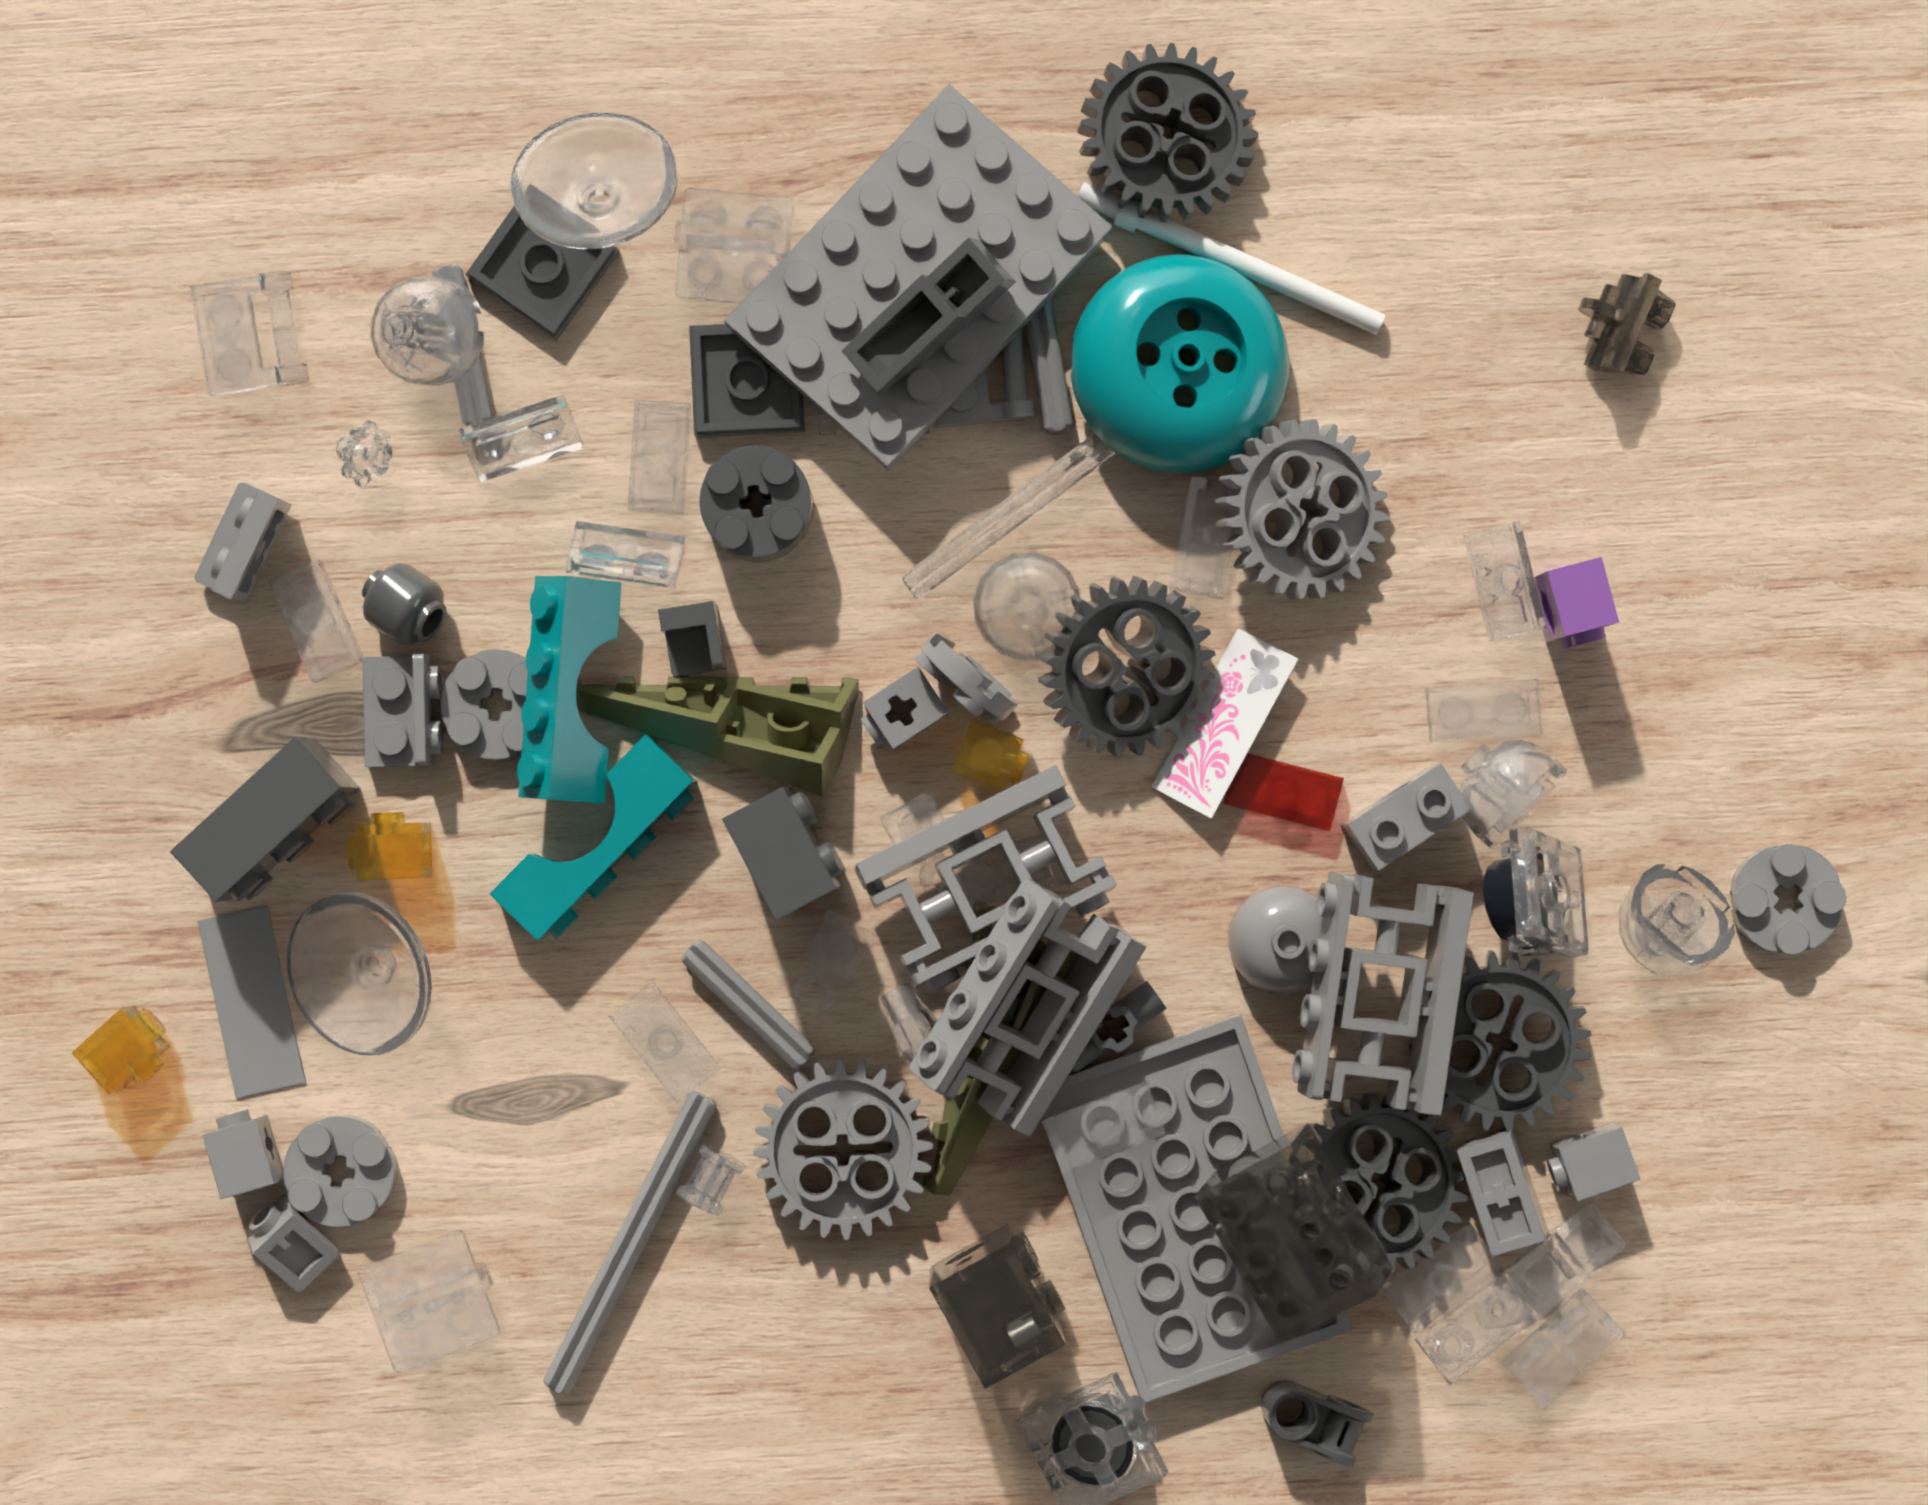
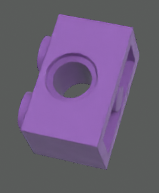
M1602 557L1546 571L1529 579L1546 643L1561 639L1563 649L1606 638L1604 627L1619 623Z

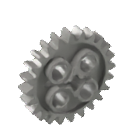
M1295 419L1280 422L1279 429L1276 426L1264 427L1260 432L1261 440L1255 437L1244 441V449L1248 456L1239 454L1230 456L1228 459L1238 471L1237 474L1220 476L1219 481L1231 489L1230 496L1215 499V504L1229 509V516L1216 522V526L1218 528L1231 529L1233 534L1222 545L1223 549L1239 548L1241 554L1233 566L1235 569L1253 566L1249 583L1252 585L1264 584L1268 581L1267 594L1279 595L1286 591L1288 599L1294 600L1304 599L1305 594H1307L1309 599L1324 598L1326 589L1329 592H1341L1345 590L1343 578L1346 580H1359L1362 577L1357 563H1374L1376 560L1372 552L1367 548L1368 544L1384 543L1385 538L1374 530V524L1389 520V515L1377 511L1375 503L1387 498L1388 493L1373 491L1372 483L1382 475L1381 470L1366 471L1363 466L1368 461L1371 453L1369 450L1352 453L1356 437L1348 435L1337 439L1338 430L1335 424L1324 425L1319 429L1317 419L1301 421L1300 425H1298ZM1285 461L1292 468L1293 478L1290 486L1286 485L1282 478V466ZM1315 463H1316V464L1318 465V467H1319L1318 473H1317V470H1316ZM1332 481L1335 482L1340 493L1337 505L1333 504L1329 495ZM1268 513L1272 515L1276 524L1273 538L1268 536L1264 526ZM1316 533L1320 536L1323 543V550L1319 558L1314 553L1312 547L1313 537ZM1287 545L1289 548L1290 556H1288L1286 553Z
M838 1058L834 1073L828 1074L822 1063L818 1061L814 1064L815 1079L809 1081L799 1070L796 1071L793 1076L797 1090L793 1092L787 1087L779 1085L776 1092L784 1104L781 1107L774 1104H765L762 1110L774 1121L772 1125L763 1124L756 1126L755 1132L769 1139L767 1145L759 1146L753 1150L754 1156L769 1159V1165L759 1170L756 1175L758 1179L774 1178L776 1182L766 1194L768 1200L782 1195L787 1199L781 1211V1216L785 1217L796 1209L803 1213L799 1229L804 1230L815 1219L820 1221L821 1237L826 1238L832 1224L840 1225L844 1240H849L853 1224L859 1223L865 1234L871 1236L873 1232V1218L878 1216L888 1227L893 1225V1217L890 1211L893 1205L905 1212H909L911 1205L904 1195L906 1190L922 1194L924 1186L913 1176L915 1172L924 1173L931 1171L932 1165L918 1158V1153L932 1149L933 1141L918 1138L917 1133L928 1127L930 1121L929 1118H912L911 1113L916 1110L921 1101L919 1098H913L905 1102L901 1100L900 1096L906 1086L904 1080L896 1083L891 1088L884 1085L887 1077V1068L883 1067L874 1078L866 1076V1060L861 1059L855 1073H847L844 1059ZM865 1105H875L880 1108L886 1118L884 1128L875 1134H867L859 1130L854 1120L855 1113L859 1108ZM810 1107L821 1108L830 1118L829 1130L820 1136L808 1135L800 1126L801 1112ZM840 1134L848 1135L849 1144L853 1145L887 1141L893 1144V1149L889 1152L854 1151L851 1153L849 1162H840L839 1155L836 1152L815 1153L811 1155H797L794 1152V1147L797 1145L832 1146L836 1144ZM866 1161H878L886 1168L888 1180L882 1187L868 1189L858 1181L857 1169ZM812 1163L825 1165L831 1171L832 1184L823 1191L810 1190L802 1181L803 1168Z

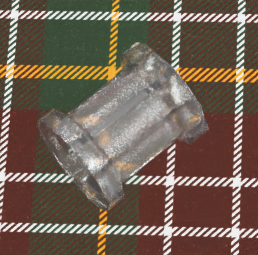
M702 1144L698 1151L702 1156L687 1185H680L676 1194L695 1207L710 1214L720 1216L724 1208L720 1203L735 1174H742L746 1166L727 1153L708 1144Z

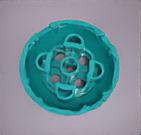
M1180 254L1158 256L1145 259L1120 271L1109 279L1086 305L1079 318L1072 339L1071 382L1076 401L1088 425L1097 437L1120 457L1154 472L1160 470L1173 473H1189V475L1199 474L1229 464L1230 461L1228 459L1230 456L1245 454L1244 441L1255 437L1261 439V429L1272 426L1281 409L1288 386L1289 352L1280 320L1270 302L1251 281L1239 272L1220 262L1200 256ZM1186 310L1195 316V330L1186 331L1178 325L1177 314L1179 311ZM1148 344L1156 349L1158 359L1155 365L1144 366L1138 361L1137 348L1139 346ZM1186 352L1193 360L1190 366L1181 363L1178 353L1183 354ZM1218 352L1219 354L1231 357L1234 362L1233 371L1223 373L1216 369L1213 361L1214 355ZM1188 387L1193 391L1195 402L1192 407L1186 408L1176 405L1173 400L1175 388Z

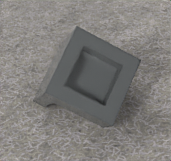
M714 601L658 609L661 632L666 636L670 668L673 676L682 677L727 669L718 608Z

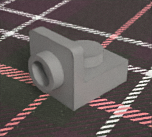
M286 1194L282 1195L274 1204L267 1203L262 1206L252 1217L249 1228L246 1231L252 1254L298 1293L302 1292L339 1256L336 1245L297 1212L290 1204Z

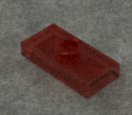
M1247 753L1224 795L1222 804L1330 832L1344 778Z

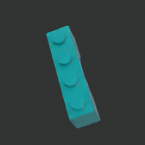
M535 576L534 591L530 598V611L532 614L530 646L528 647L525 659L528 676L526 701L521 712L524 728L522 754L517 766L519 781L518 797L605 804L609 748L595 740L583 725L577 708L576 687L579 673L588 656L597 647L616 639L618 636L621 582L573 576Z
M645 734L606 774L614 794L615 813L607 836L597 848L589 854L572 861H556L537 854H528L490 893L537 941L544 939L549 933L555 939H558L578 919L579 915L573 910L574 907L587 894L596 900L617 879L618 876L612 871L613 867L626 854L635 860L655 840L657 836L651 831L652 827L665 814L671 820H674L694 800L695 796L689 790L697 781L650 735Z

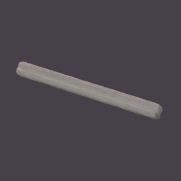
M696 1091L688 1095L544 1377V1384L551 1390L567 1395L573 1389L716 1108V1102L710 1097Z

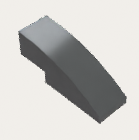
M967 238L929 276L922 274L853 339L842 350V353L877 393H881L960 333L1012 287L1016 281L981 241Z

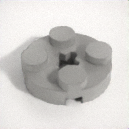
M935 630L920 647L922 651L915 658L917 663L939 681L943 679L957 691L953 696L977 717L981 715L992 725H996L999 720L1004 721L1016 708L1018 702L1010 698L1011 693L970 655L965 656L962 653L958 655L952 650L956 644Z
M499 649L480 651L471 657L460 660L454 667V671L448 676L441 694L442 720L450 738L470 754L491 760L511 759L522 754L524 726L521 720V712L526 701L528 676L526 658L524 656ZM494 689H503V698L512 701L511 711L501 712L500 719L492 721L490 720V711L482 709L483 699L490 698Z
M1793 844L1769 846L1750 854L1735 871L1730 887L1733 908L1731 913L1740 933L1749 942L1763 950L1793 955L1813 949L1823 943L1838 925L1841 911L1846 903L1845 889L1840 884L1839 876L1831 863L1815 850ZM1779 885L1784 889L1794 886L1799 893L1796 896V900L1799 905L1795 911L1785 909L1779 913L1774 906L1779 899L1773 892Z
M332 1115L306 1126L290 1144L284 1160L283 1178L290 1204L310 1220L330 1227L351 1226L368 1219L385 1204L395 1187L397 1160L392 1147H389L386 1139L379 1133L381 1131L373 1123L353 1115ZM338 1155L347 1157L346 1166L355 1169L354 1178L344 1179L342 1186L333 1184V1177L326 1174V1165L335 1163Z

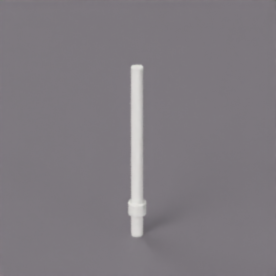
M1084 182L1079 191L1078 197L1088 206L1101 214L1115 219L1113 225L1128 232L1134 233L1135 229L1196 256L1220 262L1250 280L1374 335H1377L1384 321L1385 315L1170 219L1163 223L1159 218V214L1150 210L1143 219L1139 218V202L1133 199L1127 206L1120 209L1118 207L1120 197L1111 193L1103 195L1100 192V188Z

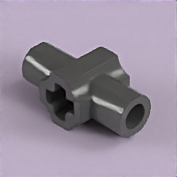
M1145 981L1120 1000L1111 1004L1107 1012L1113 1018L1124 1015L1127 1023L1120 1026L1125 1032L1124 1035L1117 1040H1114L1109 1034L1100 1038L1095 1030L1073 1066L1076 1073L1109 1049H1113L1118 1053L1125 1050L1134 1043L1133 1032L1167 1009L1148 981ZM1100 1023L1097 1029L1103 1027V1025Z

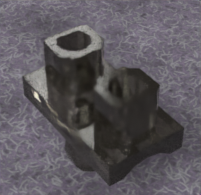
M1644 273L1643 277L1621 274L1617 286L1605 284L1599 300L1588 297L1582 298L1578 310L1591 318L1584 335L1594 340L1583 365L1602 372H1622L1630 375H1645L1648 372L1655 355L1653 348L1637 340L1644 324L1653 329H1663L1669 322L1676 306L1672 299L1659 290L1662 282L1661 279L1649 273Z

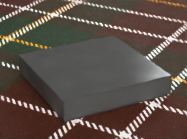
M528 186L465 275L549 336L558 340L620 251L606 239Z
M725 324L689 326L695 437L805 432L803 395L730 331Z

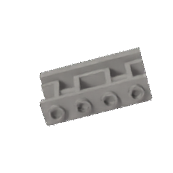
M1057 765L856 864L854 871L863 889L867 891L874 909L900 897L924 944L902 955L900 958L910 976L914 989L927 984L930 992H934L961 978L957 968L973 961L979 947L987 940L985 938L926 968L922 960L941 950V946L930 926L931 923L957 911L969 936L989 926L993 930L1004 912L1006 904L976 918L952 871L998 847L1018 886L1025 878L1032 880L1030 873L1056 861L1068 887L1089 877L1092 885L1063 899L1071 905L1068 912L1076 909L1079 916L1083 917L1110 903L1106 893L1113 890L1117 884L1113 876L1109 875L1106 870V864L1102 856L1076 868L1052 820L1075 808L1071 796H1068L1065 790L1066 783ZM1047 799L1050 800L1052 805L1037 812L1033 817L1045 842L1019 854L1006 828L985 838L983 831ZM951 849L953 855L935 864V869L946 891L919 904L906 878L885 888L882 881L940 852Z
M1330 871L1327 883L1323 882L1317 896V914L1322 916L1319 939L1315 938L1312 941L1309 951V969L1311 972H1314L1311 994L1305 995L1301 1006L1300 1020L1302 1027L1306 1028L1303 1050L1296 1052L1293 1061L1292 1076L1294 1083H1298L1297 1090L1300 1094L1310 1099L1322 1100L1323 1098L1341 1102L1345 1074L1388 1079L1385 1104L1395 1109H1412L1419 1113L1441 1116L1474 892L1455 887L1418 883L1414 911L1370 905L1373 878ZM1350 914L1379 919L1374 950L1345 947ZM1401 922L1430 926L1425 959L1419 956L1397 954ZM1361 962L1405 968L1398 1021L1354 1016ZM1333 1025L1344 1029L1362 1031L1358 1061L1329 1057ZM1385 1034L1413 1037L1409 1070L1402 1066L1381 1064Z
M1025 878L1016 892L1009 898L998 922L987 940L979 947L974 961L957 989L948 998L946 1007L929 1035L920 1044L916 1056L910 1064V1071L933 1091L945 1094L953 1099L968 1075L987 1083L988 1086L977 1104L993 1118L1000 1121L1004 1120L1014 1130L1030 1137L1145 951L1146 946L1117 924L1095 914H1092L1079 937L1060 928L1059 926L1071 905L1054 892L1044 889L1029 878ZM1043 935L1051 940L1036 965L1026 959L1040 936ZM1071 950L1080 954L1065 979L1056 976ZM1028 978L1047 989L1023 1029L1019 1032L1001 1023V1020ZM983 1031L992 1037L978 1060L969 1057L968 1054ZM1013 1046L1021 1050L1007 1074L998 1071V1068Z

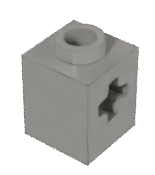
M918 666L864 701L863 704L869 714L860 720L878 747L888 741L893 750H896L948 716L949 712ZM896 697H899L903 703L913 700L917 705L911 712L914 721L906 727L900 721H895L891 724L887 720L886 716L893 711L889 702Z
M248 1109L216 1119L217 1130L202 1135L221 1199L269 1186L284 1179L283 1168L267 1115L251 1119Z
M1613 1122L1550 1143L1554 1158L1547 1160V1166L1552 1181L1558 1192L1566 1190L1567 1195L1577 1202L1641 1180L1623 1128Z

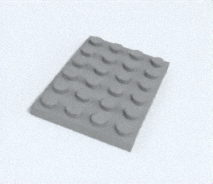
M949 84L737 306L724 322L730 331L889 471L1112 233V226ZM967 238L981 241L1016 283L929 358L886 390L877 393L842 353V350L922 274L929 276Z
M1241 1014L1079 1070L1077 1073L1072 1072L1068 1074L1042 1119L1142 1404L1352 1330L1338 1288L1332 1280V1271L1327 1257L1318 1252L1321 1244L1320 1237H1305L1303 1234V1224L1308 1217H1295L1293 1214L1298 1207L1305 1204L1304 1196L1289 1194L1288 1189L1301 1183L1298 1175L1289 1170V1166L1294 1165ZM1308 1219L1309 1224H1311L1313 1222L1312 1219Z

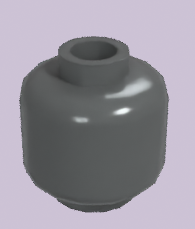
M397 563L387 567L384 571H375L367 579L362 589V596L365 598L363 603L364 618L372 627L398 644L411 645L418 641L425 642L436 634L445 620L447 611L444 605L443 590L435 581L408 564Z

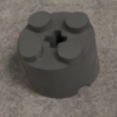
M746 446L725 454L709 467L700 491V512L708 532L723 549L746 561L767 562L787 555L804 538L813 520V496L805 475L788 455L773 448ZM760 491L764 499H772V504L763 507V516L755 518L750 509H743V503L751 501V493Z

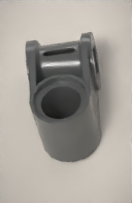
M1280 1381L1271 1385L1262 1396L1261 1402L1262 1414L1278 1436L1309 1448L1311 1451L1327 1459L1352 1467L1356 1461L1353 1450L1364 1423H1371L1374 1415L1371 1411L1337 1396L1325 1395L1291 1381ZM1289 1398L1300 1399L1303 1407L1297 1419L1288 1423L1280 1422L1276 1419V1410L1282 1401Z

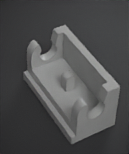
M1514 1126L1512 1131L1502 1128L1490 1137L1480 1140L1475 1137L1467 1140L1463 1147L1457 1149V1153L1492 1257L1546 1241L1548 1228Z

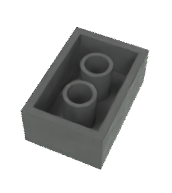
M294 737L179 842L170 853L215 902L236 900L238 902L244 897L249 901L261 893L273 881L274 878L268 873L270 870L284 860H287L289 863L295 861L311 847L314 840L310 837V834L318 826L326 822L330 826L335 824L354 807L355 803L350 797L360 787L316 739Z
M781 787L722 818L775 921L843 886L838 875L844 873L846 869L831 842L820 844L812 826L820 823V820L805 793L798 792L794 794L791 788Z

